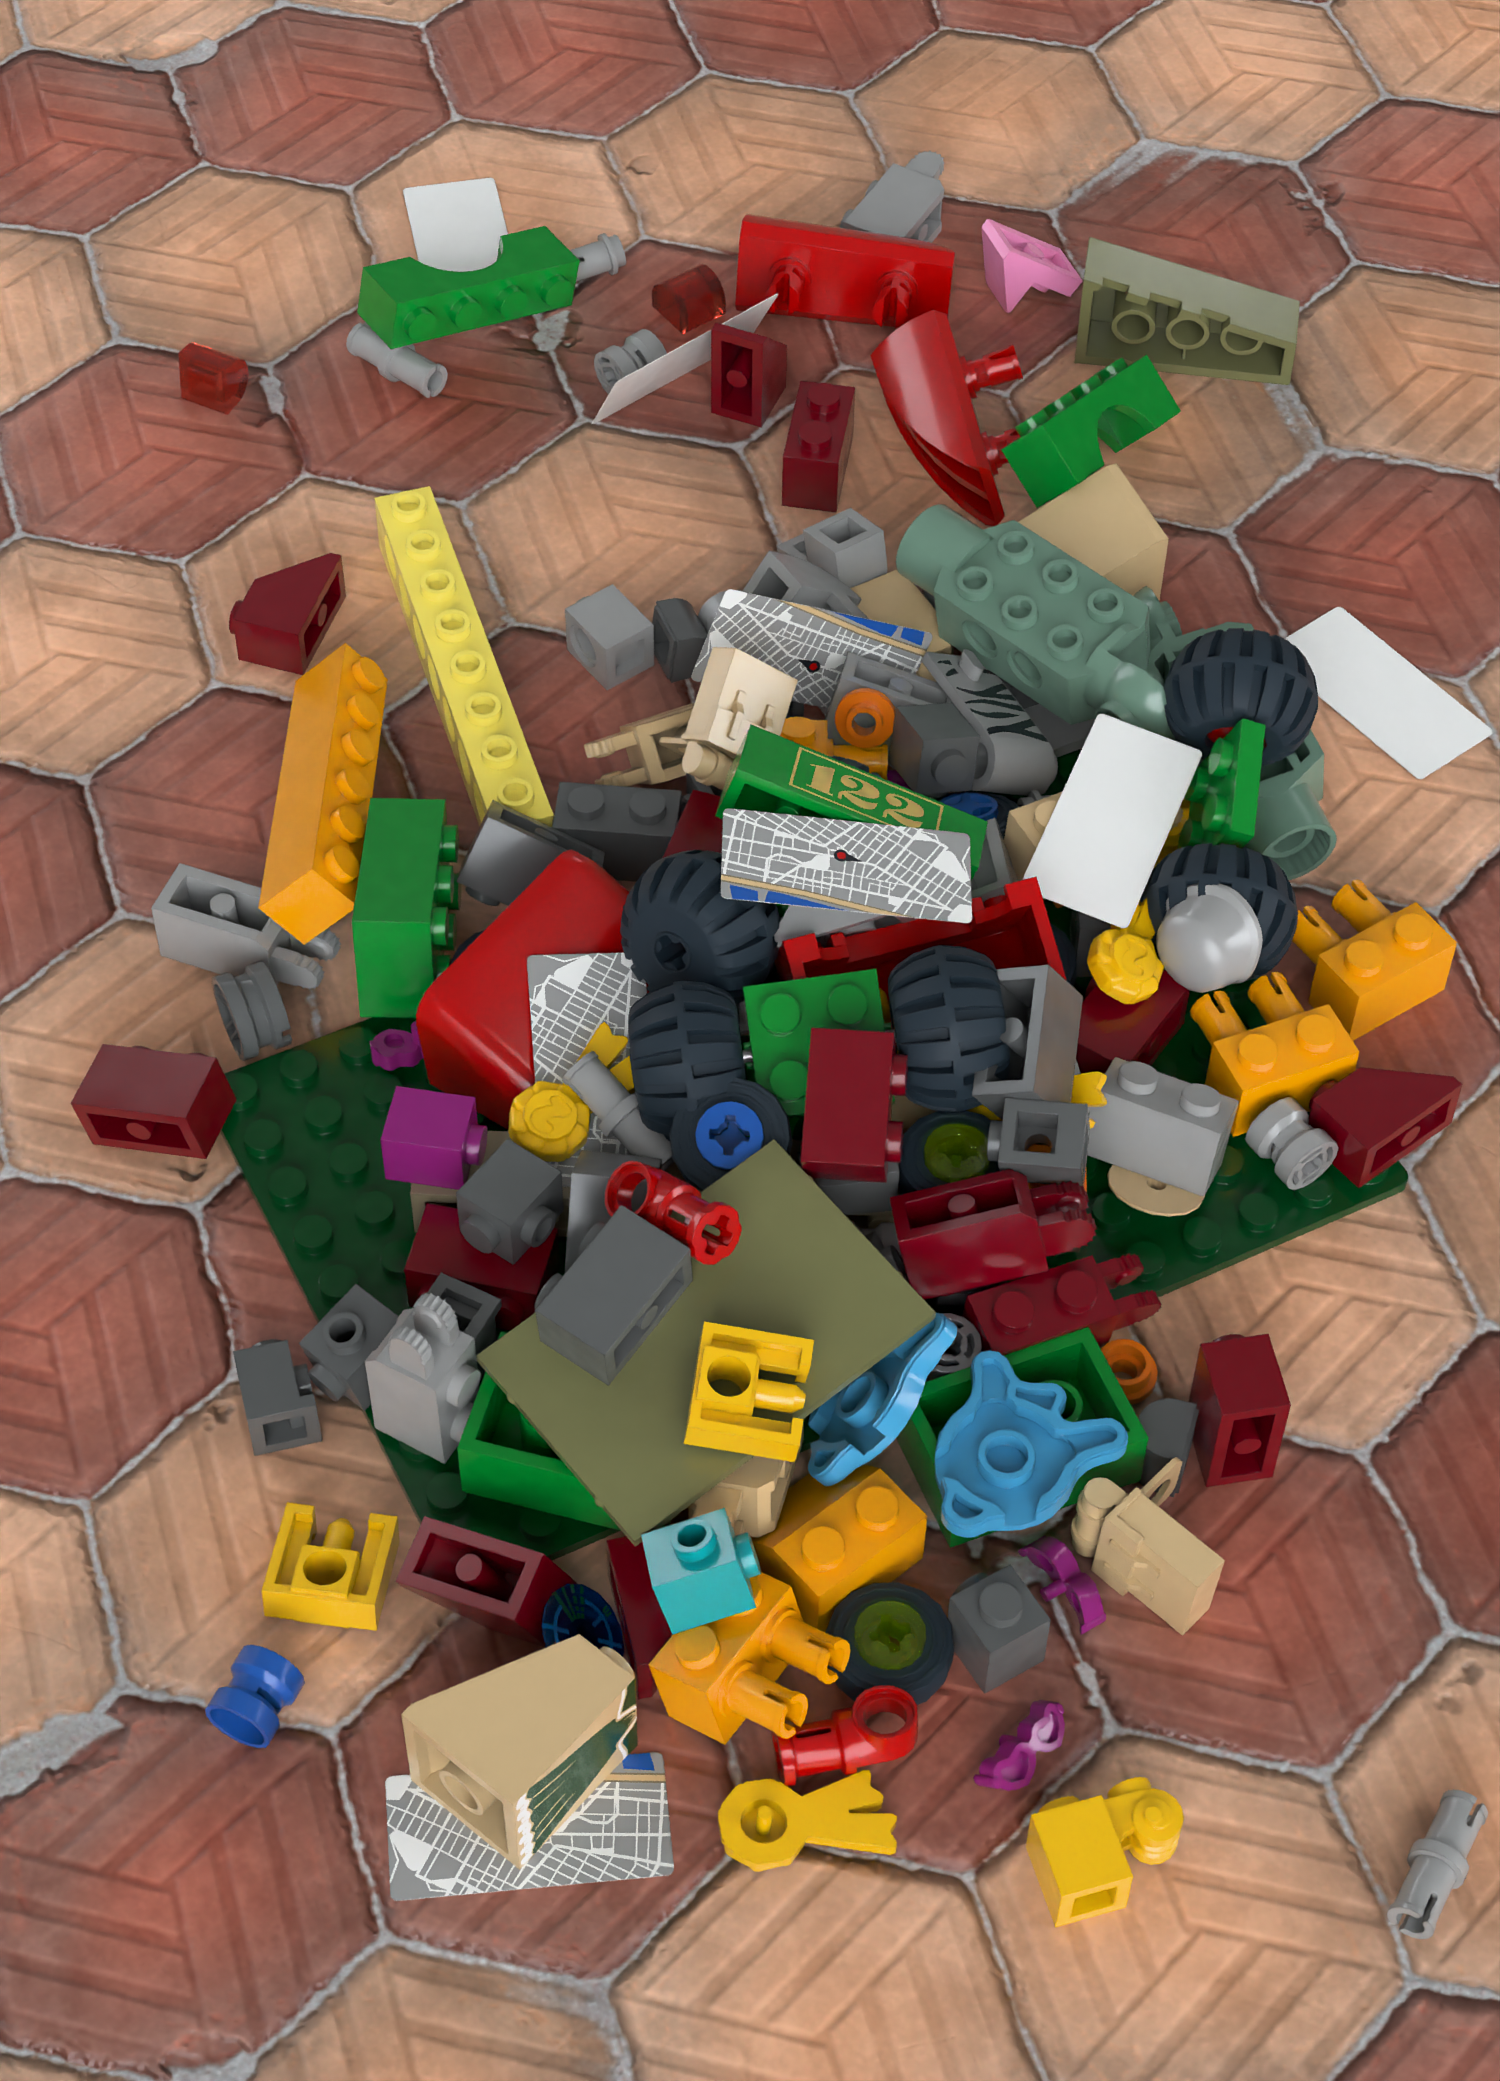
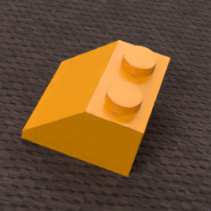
M862 1465L851 1472L845 1479L832 1486L822 1485L809 1473L788 1489L776 1530L759 1538L751 1537L761 1572L791 1585L803 1621L826 1632L835 1608L851 1592L873 1583H891L923 1558L927 1515L881 1468Z

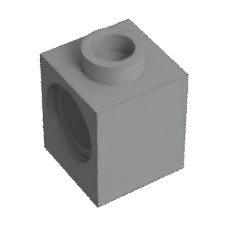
M613 584L591 596L583 597L565 609L567 650L606 690L654 666V625Z

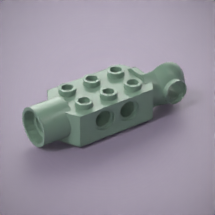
M937 504L923 511L912 522L900 542L896 556V567L903 577L934 596L940 638L961 652L964 649L972 651L986 669L1070 725L1096 719L1099 714H1105L1174 741L1176 740L1165 716L1164 705L1167 704L1164 690L1165 682L1147 670L1151 653L1149 606L1015 520L983 530L948 506Z
M1147 586L1133 595L1149 606L1151 653L1147 670L1157 675L1164 682L1172 662L1185 646L1197 637L1216 630L1227 631L1228 628H1244L1245 631H1253L1254 629L1250 623L1225 622L1208 629L1201 628L1182 635L1175 612L1167 601L1159 602L1154 592ZM1311 729L1308 736L1294 753L1274 764L1261 766L1255 834L1244 846L1245 848L1260 852L1261 855L1268 856L1275 861L1285 872L1288 880L1301 877L1321 865L1330 856L1337 841L1336 833L1319 804V801L1323 798L1324 752Z

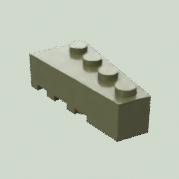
M1089 237L1074 363L1108 366L1123 357L1129 366L1147 354L1157 372L1290 385L1297 345L1300 301Z

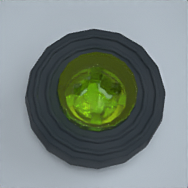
M936 1111L918 1119L903 1135L901 1163H898V1187L900 1192L906 1194L998 1172V1162L988 1161L987 1156L991 1120L982 1114L970 1111Z
M899 1582L873 1583L851 1592L835 1608L826 1629V1633L834 1637H841L850 1644V1657L844 1672L842 1673L829 1665L827 1667L837 1673L838 1679L835 1681L837 1687L854 1702L866 1689L878 1685H891L905 1690L913 1697L916 1704L919 1705L926 1702L944 1684L953 1661L952 1627L941 1606L922 1590ZM889 1636L897 1639L900 1642L899 1646L890 1642Z

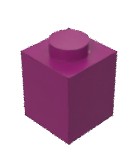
M396 1086L380 1139L385 1179L459 1190L467 1182L471 1165L481 1166L486 1152L488 1131L487 1126L478 1125L476 1098Z

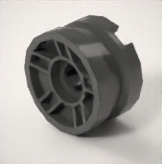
M263 961L247 965L245 973L237 976L226 972L212 977L213 991L224 1027L240 1060L245 1061L259 1056V1049L269 1045L277 1050L292 1044L290 1034L283 1036L282 1031L291 1029L288 1016L276 983Z

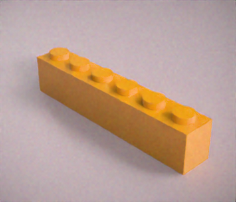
M344 643L295 681L258 906L262 912L304 945L354 909L369 804L374 789L388 679L372 659L360 656L347 643Z

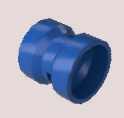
M246 1645L241 1649L230 1667L233 1678L229 1685L218 1688L207 1705L205 1713L216 1728L235 1741L255 1748H266L280 1727L279 1712L282 1707L289 1706L295 1701L305 1681L298 1668L286 1658L261 1646Z

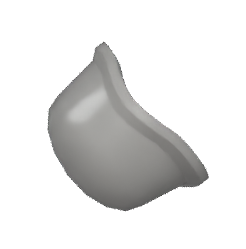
M1198 883L1189 885L1187 887L1186 900L1171 909L1169 908L1168 898L1166 900L1167 912L1157 931L1156 947L1158 957L1165 970L1178 984L1195 992H1209L1230 984L1246 981L1252 976L1261 954L1262 931L1252 907L1237 891L1220 883L1219 885H1205L1206 895L1198 896Z

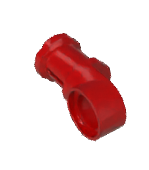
M633 1160L625 1162L611 1175L605 1190V1206L611 1217L621 1205L633 1212L631 1207L633 1192L636 1186L643 1179H646L647 1194L645 1201L634 1213L690 1248L691 1257L703 1264L714 1265L721 1259L728 1257L738 1244L742 1227L737 1210L730 1205L715 1201L709 1203L701 1198L700 1191L692 1185L663 1170ZM673 1210L686 1217L684 1222L671 1217ZM706 1224H709L719 1229L720 1235L716 1236L705 1230L704 1227Z
M878 1685L862 1692L856 1698L852 1707L833 1710L830 1719L804 1723L801 1727L793 1725L796 1733L788 1739L781 1738L771 1731L775 1762L780 1781L788 1787L794 1786L798 1777L839 1769L846 1776L857 1773V1767L893 1761L904 1757L914 1748L918 1739V1710L913 1697L901 1688L891 1685ZM890 1712L901 1717L905 1724L898 1731L881 1734L872 1731L865 1722L874 1714Z

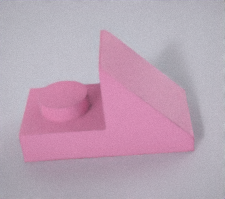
M987 219L982 225L986 283L1005 312H1011L1031 286L1044 293L1051 289L1071 297L1083 282L1060 248L991 219Z

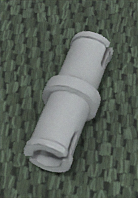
M361 322L356 324L347 337L346 347L348 352L376 366L379 374L391 382L402 381L427 398L437 396L445 387L448 375L446 368L417 353L413 344L390 349L366 322L364 324Z
M594 1051L583 1056L565 1073L562 1079L566 1086L569 1085L601 1120L598 1128L607 1138L615 1136L633 1156L662 1159L661 1170L665 1171L675 1162L672 1158L670 1141L663 1134L648 1129L642 1123L636 1092L631 1094L598 1059L599 1056Z
M1461 1790L1446 1791L1441 1798L1440 1807L1425 1838L1418 1839L1413 1843L1407 1858L1410 1870L1387 1913L1389 1922L1392 1925L1399 1924L1403 1913L1407 1914L1399 1928V1931L1403 1934L1417 1939L1432 1937L1436 1929V1922L1451 1890L1462 1886L1469 1871L1466 1858L1481 1826L1485 1824L1488 1817V1810L1483 1803L1478 1804L1473 1814L1469 1815L1473 1804L1477 1800L1472 1794Z

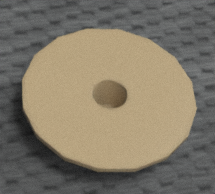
M1112 1165L1107 1174L1108 1185L1117 1198L1132 1208L1152 1215L1168 1217L1186 1215L1198 1209L1205 1198V1195L1203 1197L1116 1165Z

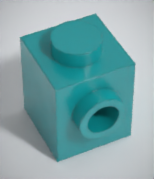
M725 1508L641 1535L652 1588L672 1635L756 1608L749 1578L761 1574L758 1557L748 1532L735 1535Z

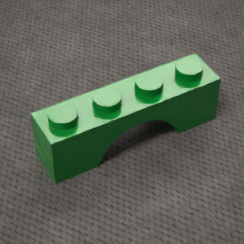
M546 226L500 236L497 261L479 270L466 272L447 271L430 267L411 257L366 266L362 270L357 313L390 349L571 306L580 260Z
M1147 354L1129 366L1124 358L1121 357L1044 407L1041 411L1015 426L1014 428L1020 437L1001 450L1036 508H1039L1076 486L1105 465L1099 448L1098 437L1117 453L1180 413L1181 410Z

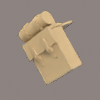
M713 647L685 733H682L681 738L661 737L659 744L682 755V769L684 772L694 776L697 782L706 786L713 785L723 790L730 767L750 725L778 736L781 735L798 680L737 648Z
M1177 1457L1173 1458L1141 1490L1136 1487L1130 1494H1127L1107 1478L1098 1477L1091 1479L1078 1496L1077 1513L1071 1524V1543L1074 1550L1084 1557H1094L1091 1571L1121 1596H1124L1129 1591L1183 1636L1209 1610L1225 1560L1159 1507L1173 1492L1181 1470L1182 1461ZM1162 1484V1486H1161V1488L1159 1489V1491H1158V1492L1156 1493V1495L1150 1500V1499H1149L1150 1496H1151V1495L1153 1494V1492Z

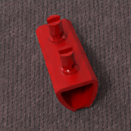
M746 214L742 220L739 238L735 307L737 311H746L771 296L778 294L766 314L879 325L880 327L890 326L895 327V329L932 310L947 314L948 317L955 252L950 248L906 237Z
M932 310L896 329L878 345L870 356L886 404L901 435L916 459L935 483L963 510L985 525L996 526L1005 517L994 476L999 474L998 468L1003 467V464L1009 463L1001 449L1020 436L1015 428L1006 430L1004 434L995 437L993 435L988 436L986 431L981 432L972 399L977 398L976 392L981 391V388L990 385L992 388L1017 379H1023L1021 368L1013 344L1007 348L982 355V358L974 361L972 359L966 360L965 355L959 356L947 314Z

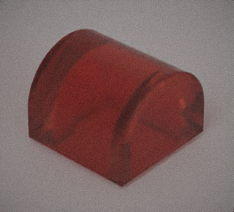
M698 264L655 285L652 289V306L682 334L726 314V298L723 287L713 270L705 264Z
M195 342L189 343L178 353L181 398L228 415L245 393L248 383L247 363L243 359Z

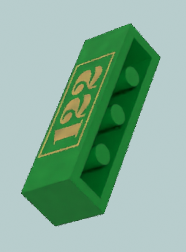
M750 725L730 767L715 815L723 819V811L727 808L966 833L970 837L971 881L979 868L988 821L754 725Z

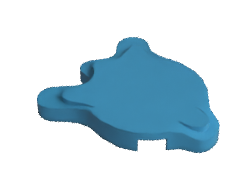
M936 1313L933 1321L810 1414L808 1425L820 1435L819 1440L810 1443L812 1453L808 1464V1471L814 1479L824 1486H832L845 1479L856 1468L875 1458L896 1439L919 1403L927 1376L938 1364L942 1354L954 1341L957 1335L955 1323L942 1313Z
M990 1350L980 1352L973 1358L971 1364V1394L965 1404L950 1416L940 1431L936 1444L934 1467L935 1479L943 1499L940 1515L941 1521L951 1533L967 1538L976 1537L987 1531H1014L1037 1526L1052 1518L1068 1501L1074 1485L1086 1471L1118 1460L1125 1454L1128 1444L1127 1431L1120 1422L1112 1418L1077 1422L1063 1419L1061 1414L1065 1410L1067 1396L1061 1386L1054 1383H1029L1021 1381L1015 1375L1008 1359L1001 1353Z

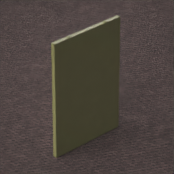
M775 1139L701 1192L703 1200L709 1203L714 1201L724 1202L737 1210L742 1227L739 1242L728 1257L721 1259L714 1265L703 1264L691 1257L693 1281L609 1386L542 1343L539 1337L536 1313L476 1355L478 1363L506 1394L509 1403L514 1404L592 1495L596 1505L603 1508L635 1547L642 1542V1534L661 1528L754 1457L753 1455L684 1444L698 1347L704 1321L814 1340L811 1367L806 1383L795 1382V1375L759 1370L758 1379L797 1385L806 1394L804 1408L792 1414L754 1407L752 1416L791 1423L793 1417L800 1419L807 1417L936 1317V1312L903 1278L902 1273L897 1271L816 1185L813 1178L802 1170ZM675 1211L671 1214V1217L678 1221L684 1222L686 1219L685 1216ZM706 1224L704 1227L708 1232L716 1236L720 1235L719 1229L709 1224ZM719 1379L709 1383L715 1392L723 1396H737L743 1393L737 1384L729 1380Z

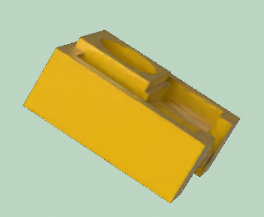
M704 1321L698 1347L684 1444L795 1462L800 1447L803 1419L793 1417L791 1423L753 1417L752 1413L755 1407L792 1414L804 1408L806 1394L794 1384L758 1379L759 1370L795 1375V1382L806 1383L811 1367L814 1340ZM719 1379L729 1380L737 1384L743 1393L737 1396H723L715 1392L709 1383Z
M287 1502L261 1590L264 1616L290 1619L304 1623L377 1631L400 1542L398 1516L370 1513L368 1533L360 1560V1553L351 1550L355 1531L348 1519L338 1518L328 1525L322 1546L310 1545L311 1540H315L317 1533L315 1506Z

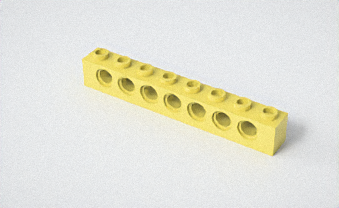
M430 486L375 497L379 547L479 826L492 800L552 827L554 814Z

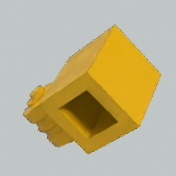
M1134 1777L1113 1786L1107 1793L1108 1799H1103L1102 1795L1081 1801L1074 1796L1061 1797L1042 1806L1038 1813L1031 1814L1025 1847L1055 1927L1126 1908L1133 1874L1124 1851L1129 1850L1137 1860L1150 1865L1161 1864L1170 1859L1176 1851L1184 1820L1182 1807L1176 1798L1166 1791L1152 1788L1148 1778Z

